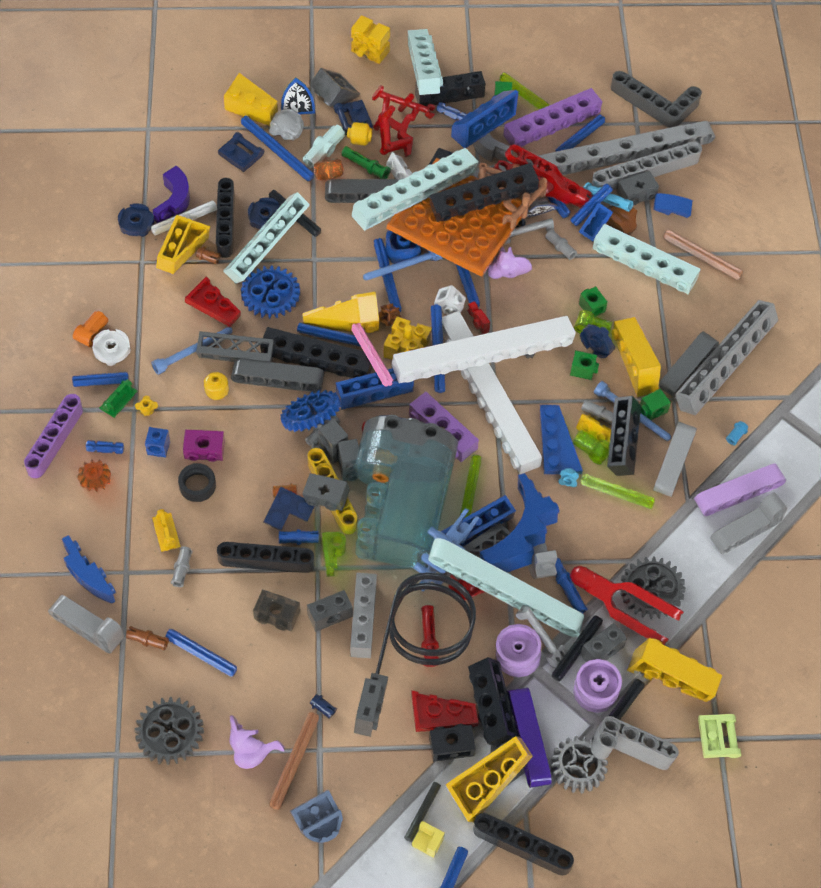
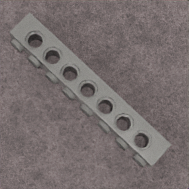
M758 300L678 390L675 396L680 411L696 415L777 323L778 316L774 303Z

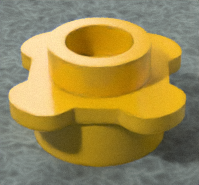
M144 396L139 403L135 404V408L140 410L142 415L149 416L158 408V403L153 402L149 396Z

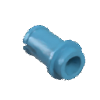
M742 421L735 423L734 429L726 437L727 442L735 446L743 434H747L748 425Z

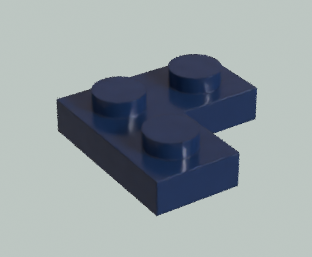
M280 487L263 523L281 531L289 514L307 522L315 506L307 504L303 497Z

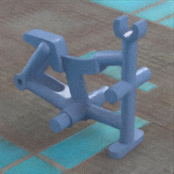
M465 508L446 535L432 526L427 533L434 540L437 538L445 539L465 550L460 544L465 541L479 520V517L475 516L470 524L466 522L461 523L469 511ZM427 553L421 556V560L428 565V568L419 562L413 568L419 573L438 572L439 574H445L446 572L432 564L428 560L429 554ZM424 579L420 582L431 583L432 581L435 584H443L442 581L431 579Z

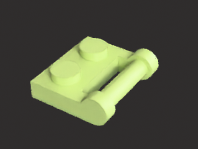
M699 715L698 723L703 757H741V749L738 748L735 731V715ZM721 723L726 724L730 748H725Z

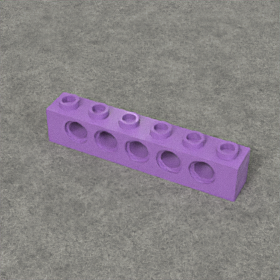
M590 88L504 124L503 136L510 145L523 147L530 142L538 141L542 137L552 135L556 131L566 129L575 123L598 115L601 112L602 100Z

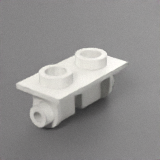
M392 152L386 165L391 168V173L395 179L409 177L412 172L410 169H407L408 166L403 161V158Z

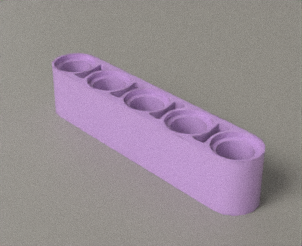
M776 463L770 464L699 493L694 500L703 515L709 516L782 486L786 482V478Z

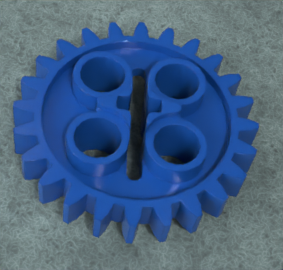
M273 265L270 266V269L263 266L262 271L256 268L257 273L251 272L250 277L247 276L245 278L246 282H242L241 297L242 301H244V306H248L249 312L254 310V315L261 313V318L265 314H268L269 319L273 314L278 318V313L285 316V310L291 312V307H296V302H299L300 284L297 283V277L293 278L292 272L287 274V269L280 271V266L276 270L273 269Z
M320 390L316 393L311 392L310 395L304 394L303 398L298 397L297 401H291V405L285 406L286 409L282 410L280 419L285 429L289 431L294 430L296 432L300 429L302 432L304 429L310 430L313 426L317 428L318 424H325L324 421L331 420V416H336L335 412L340 411L341 402L336 392H327V390H324L322 393Z

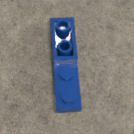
M69 535L62 538L64 548L69 554L64 557V561L72 576L94 596L111 604L114 603L113 594L116 591L111 582L107 584L105 581L107 576L102 567L98 568L95 562L90 564L85 555H80L79 551H81V548L76 540L72 541Z

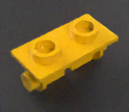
M582 414L576 429L608 448L611 429L605 425H600V422L592 418L591 415Z
M164 509L158 510L156 517H152L161 552L181 547L172 514L165 512Z

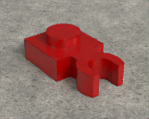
M475 301L469 303L467 311L474 318L473 324L475 328L479 329L482 334L488 333L490 330V320L482 309L478 308Z

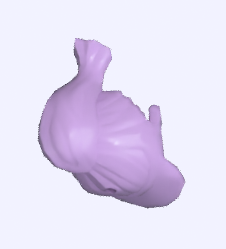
M502 247L488 267V275L492 279L501 277L514 278L531 271L532 264L525 257H515L512 253V247L508 248V252Z
M233 715L230 716L231 733L229 741L235 752V764L244 769L253 768L259 765L270 751L274 749L284 751L285 746L279 740L264 744L262 741L252 737V735L259 733L258 730L242 729L243 726L238 723L237 719Z

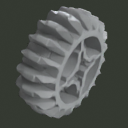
M578 736L574 737V741L568 737L566 744L561 741L559 748L554 749L555 755L551 756L553 763H551L550 768L555 770L552 774L553 777H559L557 780L558 784L565 783L564 789H568L569 786L572 787V793H575L576 788H579L582 794L585 787L589 792L592 791L593 786L599 787V781H604L605 776L603 774H606L608 771L605 767L608 761L606 759H598L592 754L591 746L593 740L588 743L586 742V737H583L582 741H579ZM570 753L571 761L566 766H563V757ZM595 763L596 771L591 776H588L587 768ZM570 774H575L579 778L573 777Z

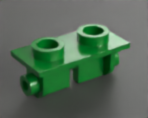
M126 379L121 382L99 409L115 418L138 390L131 387L132 382Z

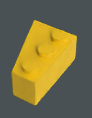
M176 214L157 256L156 268L174 274L209 239L210 226Z

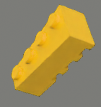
M632 317L614 321V329L611 330L612 338L616 341L637 397L648 395L658 390L661 365L636 318Z
M651 638L634 650L627 671L634 673L635 670L644 673L643 677L646 679H659L666 687H679L682 693L705 702L715 697L722 675L717 673L715 669L706 667L698 663L696 659L686 657L680 654L677 649L669 648L663 645L661 641Z
M515 736L445 784L468 822H474L476 816L483 813L533 755L522 738Z

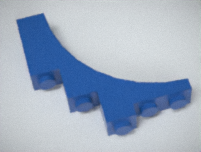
M525 473L518 475L517 489L525 507L521 520L505 539L480 552V559L506 573L532 564L533 547L545 543L546 526L557 523L560 512L558 504L553 502L550 496L543 498L542 494L535 489L533 481L529 480Z

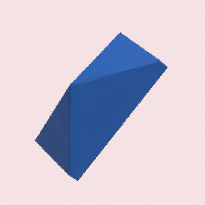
M598 202L579 230V233L593 242L613 212Z

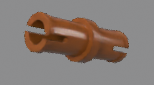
M132 626L129 627L130 630H127L126 639L141 642L143 646L147 647L150 645L164 651L168 646L169 638L153 634L150 630L143 631Z

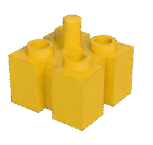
M361 15L351 27V38H353L351 52H354L359 57L365 54L370 61L380 64L390 52V42L388 41L390 38V28L380 23L376 25L373 23V20Z
M396 317L391 334L388 335L384 343L383 357L392 360L393 354L428 347L431 341L432 328L419 323L415 327L411 325L410 320Z

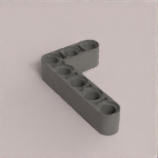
M623 71L614 72L611 82V90L669 128L679 126L699 106L702 95L700 88L692 86L672 103Z

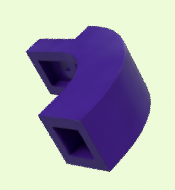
M177 165L163 174L164 186L172 192V195L168 200L153 209L154 221L156 223L169 219L171 216H176V214L186 212L189 206L190 191L188 180L184 172Z

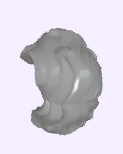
M293 109L280 110L274 115L270 123L269 133L273 136L281 135L284 140L294 141L300 137L304 121L301 115Z

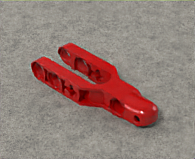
M511 145L505 152L506 159L512 164L499 160L494 166L498 170H501L499 165L505 167L506 170L513 169L514 164H519L520 166L528 164L526 159H530L533 162V168L539 181L542 177L547 179L546 197H553L565 204L571 203L579 208H582L593 197L590 191L564 177L556 165L518 145ZM511 151L516 152L518 157L513 156Z
M576 566L571 570L570 578L572 582L604 601L611 618L647 639H657L663 645H666L669 638L662 636L655 629L643 625L636 618L618 609L612 600L614 593L618 590H625L678 621L684 611L635 583L624 582L615 584L584 566Z

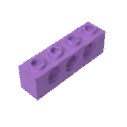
M424 392L409 404L410 418L444 427L459 440L455 459L457 458L460 462H463L478 449L479 439L427 392Z

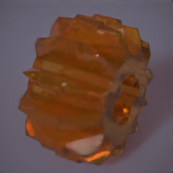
M338 158L322 160L314 164V174L318 180H330L344 174L343 164Z
M91 459L89 464L84 462V467H79V474L77 476L81 487L86 488L88 492L92 489L98 492V488L105 490V484H110L111 477L108 465L106 463L103 464L100 459L96 463L93 459Z

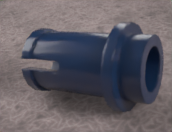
M316 694L310 701L312 709L316 708L328 719H331L337 711L336 707L323 699V695L319 696Z

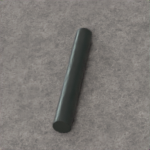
M433 782L404 837L407 841L412 842L421 821L426 816L441 787L439 783Z

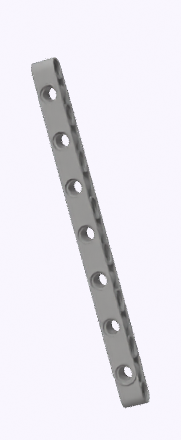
M702 121L538 156L556 165L562 175L631 161L690 142H697L700 145L708 144L715 139V134L709 122ZM526 159L528 163H532L533 165V162L530 159ZM499 165L502 171H506L505 167ZM476 169L473 176L478 178L479 169Z

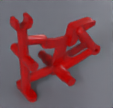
M380 85L372 96L374 101L378 97L383 98L382 112L378 115V119L373 126L376 131L380 129V153L387 155L389 152L404 149V156L408 157L412 152L413 137L406 133L409 123L415 121L419 111L424 112L427 118L432 119L435 114L430 111H433L436 106L433 104L424 106L413 102L414 95L412 93H409L404 99L384 92V86ZM390 101L400 104L398 106L399 112H403L407 107L413 109L411 114H407L404 117L402 123L391 118L395 107L390 105ZM390 127L398 131L397 138L399 140L391 142Z

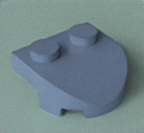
M329 790L290 810L300 832L309 840L324 843L334 839L339 833L343 821L342 812L338 809Z

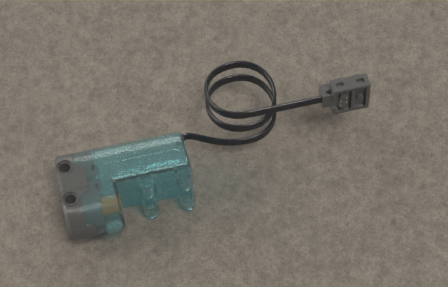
M392 414L375 416L366 421L353 467L356 476L368 485L366 489L367 504L365 506L364 518H361L357 524L358 539L356 541L355 553L359 558L403 567H414L419 562L428 568V565L421 560V556L424 553L430 554L434 538L427 532L431 526L439 531L458 449V440L448 430L434 423H424L414 418H401ZM377 493L379 496H372L371 494ZM376 511L377 514H371L369 512ZM368 528L370 529V531L365 532L362 529ZM366 545L369 548L362 549L360 546ZM426 572L408 577L397 588L390 610L376 673H371L370 679L365 678L356 714L354 733L371 737L372 730L377 731L388 684V676L380 675L388 636H390L393 647L401 656L421 665L445 664L458 658L466 650L475 625L476 608L470 593L459 582L442 574ZM424 579L438 580L447 583L463 594V596L468 601L469 606L467 602L458 593H456L454 590L446 586L435 583H416L419 580ZM426 589L439 591L451 596L464 608L468 616L469 630L458 643L443 649H424L410 644L399 634L395 626V615L403 598L411 592ZM397 641L406 649L425 656H441L452 653L454 651L456 652L449 656L438 659L420 658L405 651L397 643Z

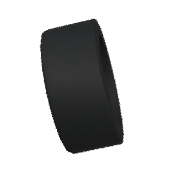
M193 463L181 470L178 476V485L184 498L192 502H202L213 495L216 489V480L212 469L207 465ZM194 475H203L208 478L209 484L202 490L193 491L186 487V480Z

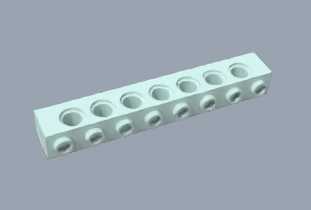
M466 148L457 150L452 155L446 158L443 157L438 162L432 165L429 164L424 169L412 173L409 177L402 178L397 183L386 186L383 190L372 193L369 197L357 201L353 205L352 217L365 231L427 199L430 195L438 193L475 174L479 161Z

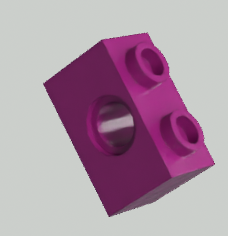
M185 429L183 443L184 459L191 461L208 460L210 462L223 461L224 431Z

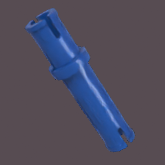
M557 558L555 564L557 571L555 575L556 582L562 587L573 609L583 614L588 609L574 586L570 573L564 568L561 559Z

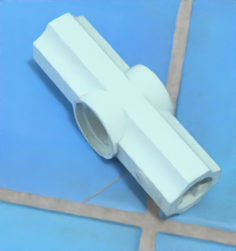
M333 125L323 137L318 136L315 139L313 147L303 157V162L308 168H315L325 157H330L333 154L336 145L345 137V131L342 127Z

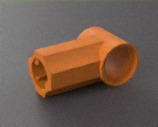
M95 311L84 325L80 324L76 327L73 339L88 347H92L94 337L109 322L108 318L104 313Z

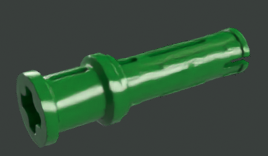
M348 146L343 148L341 156L365 168L370 175L374 174L380 179H387L390 175V167L379 164V161L376 159H368Z

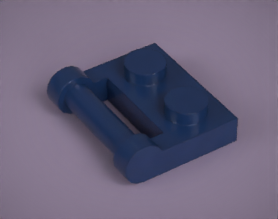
M363 100L346 104L337 103L333 106L343 126L342 129L345 131V135H347L348 127L351 128V125L348 123L344 112H348L352 124L354 122L367 123L373 129V124Z
M236 132L232 139L218 150V155L242 172H245L264 155L265 151L246 140L241 133ZM237 144H242L247 149L252 151L253 154L250 155L248 152L237 146Z

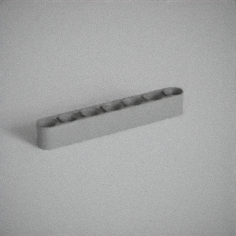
M690 142L596 171L593 174L592 186L599 188L607 183L615 190L619 180L650 171L653 177L695 165L699 162L702 146L697 142Z

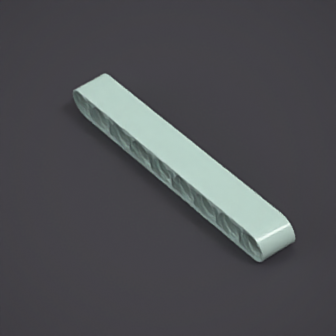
M437 538L433 541L428 558L432 564L518 610L523 605L528 606L537 620L571 637H578L580 635L584 615L579 611L445 539Z

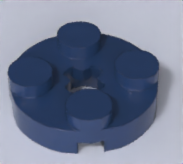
M268 197L260 198L256 203L252 202L248 208L250 225L261 229L280 207L279 202Z
M134 203L119 212L118 224L122 233L130 236L144 237L148 235V231L154 225V216L146 205ZM136 218H139V221H137V222H133V221H132V220H135Z
M588 324L580 333V339L585 348L588 349L590 347L594 351L592 354L597 355L599 358H606L615 350V345L608 336L609 331L605 327L599 328Z

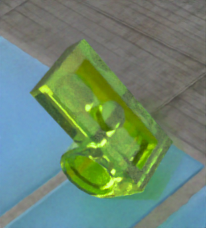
M341 532L322 533L327 577L334 576V569L338 568L337 557H341L346 552V537ZM334 543H340L341 545H340V546H334L333 544H334Z

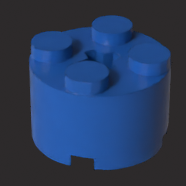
M390 230L386 233L385 249L391 263L395 264L421 254V246Z

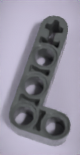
M702 331L662 378L659 387L672 397H676L675 394L717 348L719 342Z

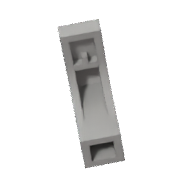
M490 133L473 143L476 151L486 160L492 162L495 157L499 160L510 162L505 156V152L510 146L495 140Z
M546 542L534 546L533 562L528 565L531 576L534 579L555 576L557 574L555 567L557 561L556 550L547 551Z

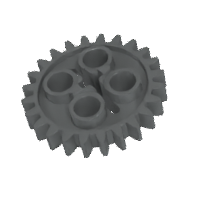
M653 556L652 561L645 557L643 563L637 559V566L631 563V570L625 569V575L621 576V583L632 582L641 585L644 589L674 606L680 607V600H684L683 593H685L686 587L683 585H685V579H681L682 572H677V566L670 567L671 561L664 564L663 558H661L657 562L655 556ZM656 573L658 576L651 577L649 574ZM668 586L671 590L666 591L662 588ZM625 590L620 591V595L625 596L623 603H628V609L634 608L635 615L640 611L642 612V618L646 614H649L650 619L653 618V614H656L658 619L661 618L662 611Z
M172 697L169 698L168 702L161 698V704L159 705L153 701V708L146 706L147 714L140 713L143 720H136L139 727L135 728V733L139 735L135 736L136 742H140L138 744L139 749H144V756L150 754V761L157 757L158 764H161L163 759L166 760L167 765L170 764L171 759H174L175 763L178 764V758L180 757L186 761L185 754L188 753L193 756L192 748L199 749L197 742L203 741L202 736L199 735L204 733V728L201 727L204 725L203 720L199 719L201 717L200 712L195 713L194 705L189 708L188 701L181 704L180 698L176 702H173ZM163 715H171L168 720L161 719ZM183 724L189 725V727L185 730L179 729V727ZM157 731L160 733L157 737H150L152 732ZM172 741L178 743L175 747H168V744Z

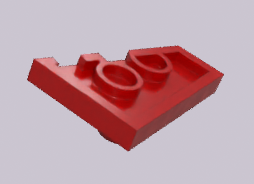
M207 276L185 297V303L229 327L241 316V311L228 298H225L216 286L214 287L210 283V279Z
M411 690L416 732L431 731L436 727L453 728L457 724L471 725L472 727L478 726L475 703L456 699L447 700L438 698L437 695L430 694L428 696Z

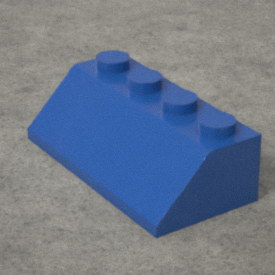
M503 91L493 96L485 104H481L473 112H469L462 119L455 121L452 125L451 137L463 148H467L514 117L517 109L518 91Z

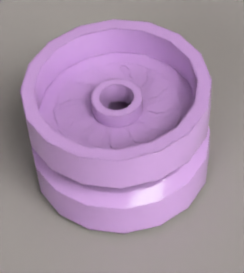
M515 624L504 628L497 636L496 660L500 662L501 670L509 676L518 678L535 672L541 659L539 635L527 625Z
M595 659L586 662L577 672L573 689L575 700L587 711L596 713L607 711L613 707L618 699L622 685L620 672L613 664L606 660Z

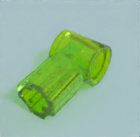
M581 310L578 313L574 330L580 334L588 324L599 328L605 327L610 335L613 322L594 317V314L588 310Z
M584 430L576 434L573 444L586 452L595 464L602 465L609 455L610 443L603 439L599 441Z

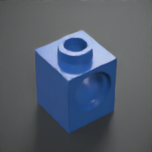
M149 427L145 441L147 455L166 458L170 445L169 431Z

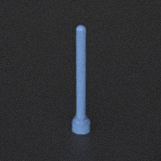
M428 250L427 253L365 273L363 279L367 281L429 259L437 261L443 257Z
M227 327L217 333L230 335L233 330L231 327ZM207 337L203 339L202 346H208L214 343V340ZM198 342L166 359L158 358L152 361L151 364L156 374H162L169 365L196 352Z
M601 381L595 388L594 394L599 397H606L614 403L615 398L618 396L610 391L608 384ZM640 414V422L664 440H671V435L643 414Z

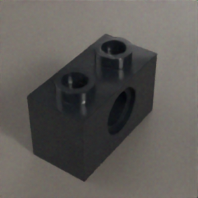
M457 724L453 728L436 727L429 732L433 762L475 756L476 748L471 725ZM452 738L455 739L457 743L452 745L447 743V740Z

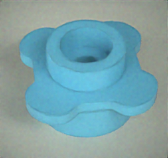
M567 468L560 472L561 478L558 481L560 485L577 486L576 480L579 478V474L575 470Z

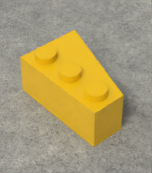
M240 73L224 95L225 110L243 117L247 115L252 120L270 126L274 115L278 112L277 100Z

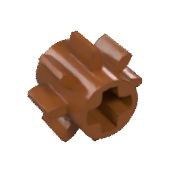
M393 303L381 306V311L378 313L379 322L385 323L386 327L393 325L396 317H401L399 307H393Z

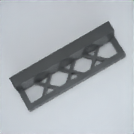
M200 331L196 353L199 358L234 362L236 359L273 362L274 340ZM204 337H210L215 342L209 347L202 346ZM227 339L233 345L228 349H224L219 343ZM244 341L249 342L252 347L246 351H241L238 345ZM261 344H269L268 353H260L256 348Z
M498 523L463 548L480 558L481 551L502 541L503 535L507 537L511 532ZM446 571L445 574L442 575L449 577L453 574Z

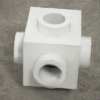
M453 285L439 289L434 304L440 305L443 313L449 315L463 310L466 297Z

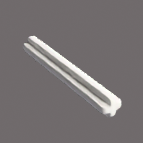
M210 201L178 215L194 220L216 211L217 205L214 201ZM176 216L152 225V233L158 235L170 230Z

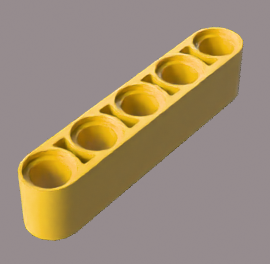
M312 448L307 455L308 467L311 473L316 475L327 474L328 476L325 477L338 479L324 451L320 448ZM347 497L343 511L336 509V511L331 512L340 530L345 534H353L358 527V517Z

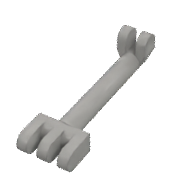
M550 218L515 228L505 244L510 243L511 236L544 227L547 232L552 229L554 230L553 219Z
M523 605L520 611L516 613V617L519 620L528 619L549 650V654L546 656L547 661L553 668H556L566 655L567 650L562 644L554 645L531 609Z

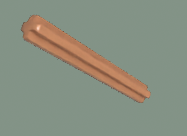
M669 229L664 233L663 238L731 277L738 280L742 276L743 271L677 233Z
M309 712L269 802L270 807L279 810L282 806L319 720V715Z

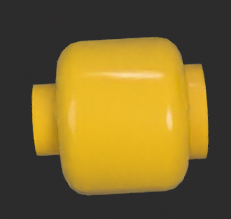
M354 122L351 128L348 127L347 138H350L351 144L366 146L368 142L372 141L373 129L370 128L369 124Z
M212 372L205 377L204 390L210 399L220 400L228 394V379L223 373Z

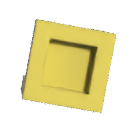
M421 821L419 831L412 842V847L434 858L444 840L445 832Z

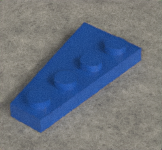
M540 405L544 474H560L562 470L567 468L582 474L583 470L560 406Z

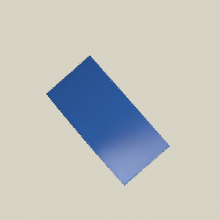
M657 193L653 210L666 215L674 213L688 218L691 216L693 200L676 195Z

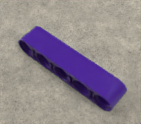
M528 687L507 690L518 736L522 738L533 755L523 767L529 788L550 785L552 782L551 772L530 690Z

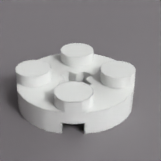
M103 330L94 337L92 347L94 356L108 366H113L124 360L131 351L129 338L121 330ZM109 344H110V345H114V344H115V347H114V348L108 349V345H109Z

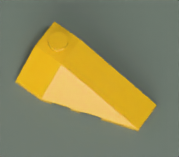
M376 293L357 294L351 296L352 300L343 303L341 300L336 301L335 305L329 308L322 306L302 313L303 323L345 332H352V325L360 323L366 333L379 331Z

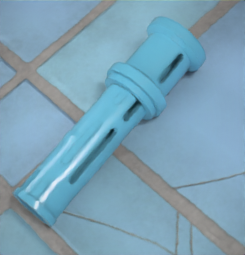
M587 182L583 188L590 191L594 196L602 187L598 188L592 186V183ZM611 193L602 201L628 212L633 207V201Z

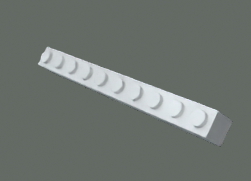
M459 311L442 317L445 343L474 337ZM486 363L482 366H473L461 370L462 377L467 379L471 393L477 397L479 407L484 409L487 422L491 423L494 427L495 436L500 438L504 452L509 454L513 468H517L519 474H523L540 467L542 456L490 364Z
M563 316L393 354L391 366L398 383H408L416 379L447 374L456 370H465L469 367L500 362L501 360L517 358L521 355H531L543 350L549 351L561 346L566 347L573 343L576 333L568 316Z

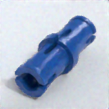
M301 529L289 532L279 531V544L297 543V545H301V543H319V531H301Z

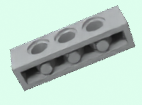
M356 574L350 657L371 658L377 574Z

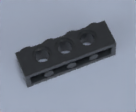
M482 71L442 77L443 86L440 87V93L419 95L417 82L415 88L417 103L428 106L429 104L438 105L439 102L446 104L482 98L485 96L486 83Z
M633 396L616 397L614 401L607 467L616 476L634 475L641 405Z
M487 657L468 666L469 679L474 689V699L478 705V716L482 722L483 736L487 744L499 747L515 736L519 737L500 662Z

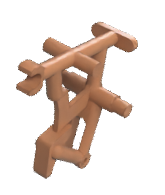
M480 163L478 178L482 179L503 171L489 167L486 163ZM514 164L513 168L519 167L520 165ZM542 177L540 179L538 190L530 194H523L522 204L518 208L511 203L512 199L503 201L504 206L512 213L503 217V225L506 222H511L510 228L513 229L519 217H527L528 207L538 197L543 198L546 194V178Z

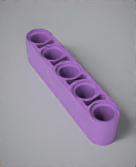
M68 394L64 397L26 456L24 465L31 478H40L45 473L82 415L83 408L78 395Z

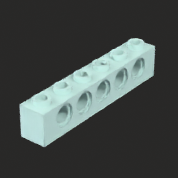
M428 29L408 30V47L419 95L440 93V87L443 86V79L438 59H436L432 35H429Z
M298 192L290 195L223 272L236 284L244 281L310 204Z
M606 224L602 226L594 239L593 249L598 253L619 261L632 269H636L646 276L653 277L663 284L676 288L680 292L689 294L698 279L700 268Z

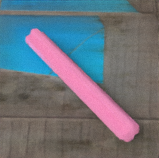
M360 323L353 324L351 330L382 384L386 387L388 385L391 386L393 378Z

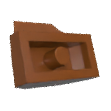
M615 206L608 207L613 214L606 222V225L628 235L636 230L637 210L632 207L631 211L628 212Z

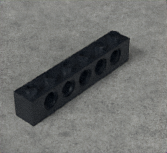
M528 163L430 195V206L437 222L447 221L457 215H465L473 210H481L488 205H496L507 199H515L524 193H533L538 190L539 179L532 163Z
M270 327L266 328L263 339L274 340L272 357L286 363L291 362L301 366L320 368L324 372L350 378L371 374L373 368L366 354L361 350ZM269 344L260 345L261 353H268Z

